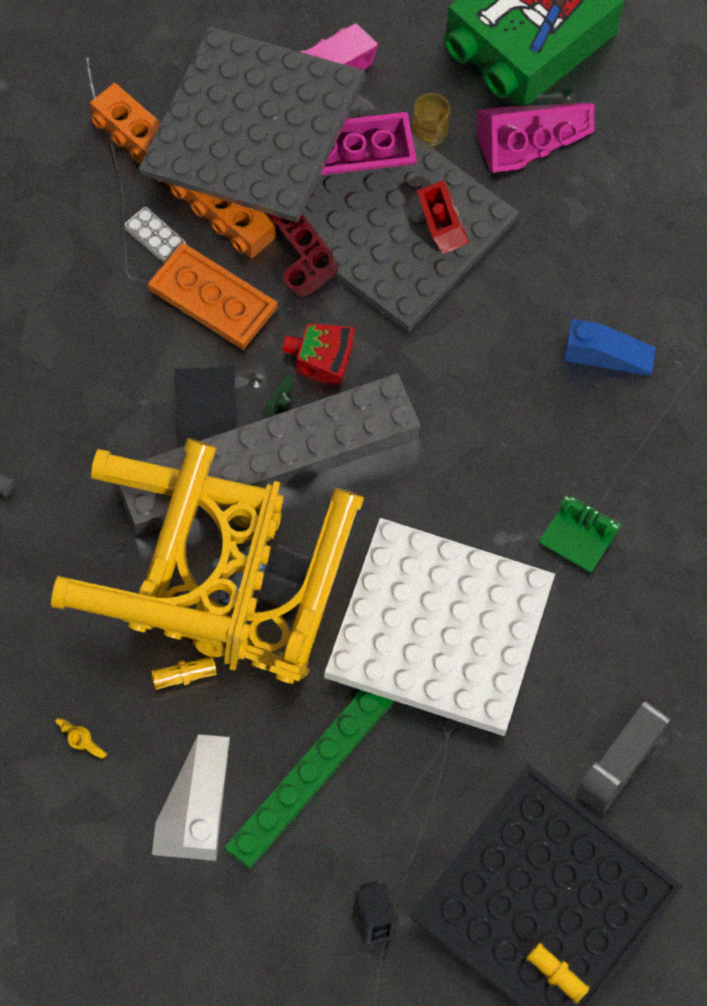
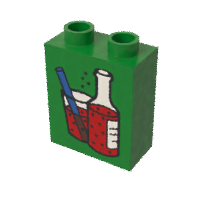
M456 0L448 7L446 33L443 38L444 45L455 60L460 63H466L469 60L483 72L484 81L494 95L502 99L510 96L518 105L528 106L617 33L624 0Z

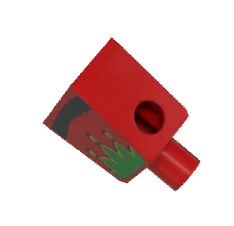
M310 323L306 326L303 339L286 335L282 352L297 356L296 371L299 374L340 390L354 344L355 328Z

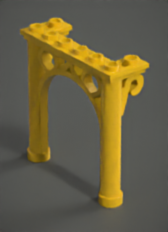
M187 438L183 449L186 454L145 581L138 594L156 598H172L177 592H191L199 587L193 579L187 564L186 542L217 447ZM334 488L312 561L300 591L289 602L279 608L255 612L253 617H247L246 621L253 622L250 625L249 637L252 642L248 641L245 658L252 660L251 665L276 673L275 678L280 681L293 684L294 680L300 681L309 674L310 668H307V661L357 509L361 510L364 501L363 496ZM177 563L184 584L174 586L168 590ZM208 596L209 602L213 606L224 607V605ZM198 602L196 610L203 611L200 602ZM300 603L290 632L289 625L281 615ZM272 619L281 628L282 638L278 643H269L259 638L257 627L262 621ZM126 621L129 622L127 627L140 632H146V629L155 628L149 625ZM164 629L163 632L164 635L181 640L182 636L193 639V645L197 641L175 631ZM283 646H286L284 653L275 651L281 649Z
M97 449L92 465L91 479L172 496L180 470L111 455L110 451ZM207 476L198 505L209 513L219 529L222 539V554L212 575L195 590L178 597L156 598L58 576L53 588L51 607L62 610L67 607L181 633L197 640L195 646L199 652L212 657L225 655L224 663L229 664L230 669L236 670L238 660L245 659L248 648L247 640L250 625L246 624L248 616L253 617L255 613L257 598H253L254 590H261L264 572L260 571L261 564L267 565L271 546L266 544L270 539H274L276 530L278 531L281 521L284 496L279 495L280 482L274 481L273 485L267 484L266 488ZM218 505L227 509L222 512ZM232 520L238 526L248 529L243 532L234 531L228 522ZM253 539L249 555H243L238 550L236 544L247 543ZM244 572L238 591L236 585L228 580V578L234 573ZM216 590H224L231 597L228 605L215 607L209 602L208 595ZM200 602L203 611L187 607Z

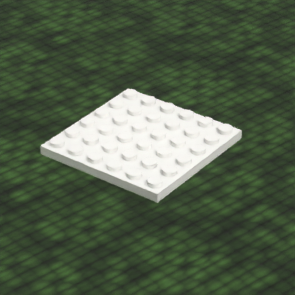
M380 518L326 667L324 678L505 736L555 573Z

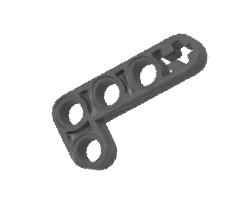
M644 701L599 763H595L583 778L576 796L603 815L661 737L671 718Z

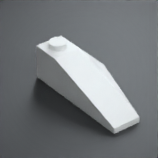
M198 734L156 820L152 855L216 861L230 737Z

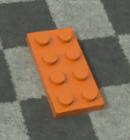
M183 242L148 283V290L242 350L245 349L278 308L277 301Z

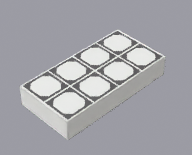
M146 206L124 224L125 230L164 264L182 242L186 244L179 235Z

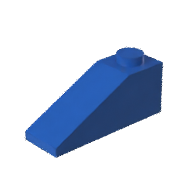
M571 319L564 361L651 376L656 347L600 323Z

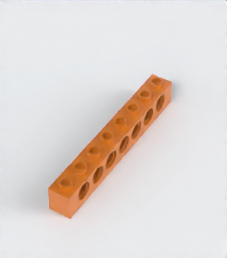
M114 82L90 102V118L98 129H104L108 132L116 145L125 147L130 152L132 158L138 164H141L161 122ZM166 183L175 197L180 200L184 199L198 217H204L208 220L214 231L219 235H225L239 253L244 252L252 259L276 238V222L264 212ZM217 206H225V208H222V209H219V208H216V207H217ZM243 223L246 226L240 227L237 224Z

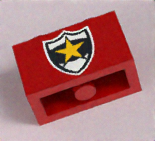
M441 180L418 190L417 193L432 237L441 252L445 254L470 243L454 196L445 181Z

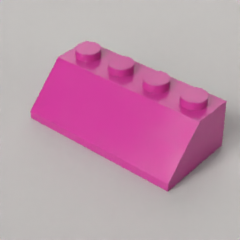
M402 112L346 119L321 175L416 164L417 160L408 113Z

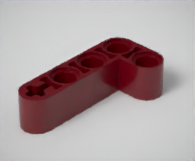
M270 214L301 255V258L285 271L284 282L295 296L306 297L337 273L338 262L303 214L298 223L292 221L289 224L283 223L284 218ZM312 236V241L308 245H300L303 237ZM329 258V263L326 267L317 268V262L320 259ZM300 275L306 276L305 282L302 285L293 286L296 277Z

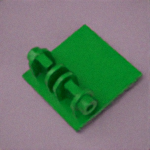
M565 496L560 505V510L538 543L591 573L622 525L577 500L575 497Z

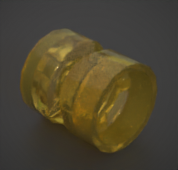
M427 93L418 97L414 103L412 133L429 146L438 145L447 137L451 110L449 101L438 93Z

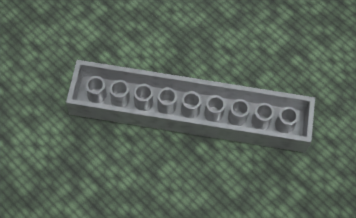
M397 373L201 440V442L217 447L208 476L266 488L267 484L273 485L274 481L280 482L281 487L418 439L421 425ZM184 447L143 460V462L180 470L186 452L183 451ZM115 484L135 537L162 528L172 496ZM198 505L195 516L207 511Z

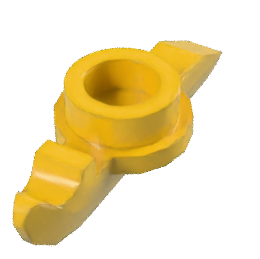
M56 718L55 722L61 727V731L68 733V743L71 747L80 750L87 749L91 754L102 759L107 756L108 753L91 740V734L87 728L83 726L76 727L67 720Z

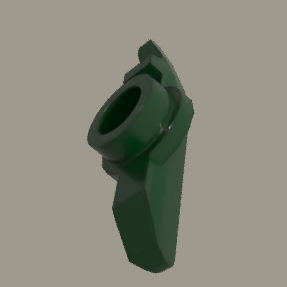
M286 374L264 407L263 419L277 415V410L283 413L291 400V397L287 395L292 387L291 375Z

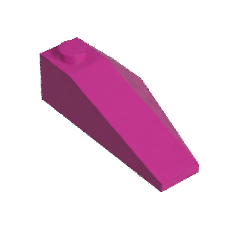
M594 103L514 106L477 110V138L491 172L520 169L526 166L527 162L537 157L542 158L548 155L549 151L562 145L566 146L594 132Z

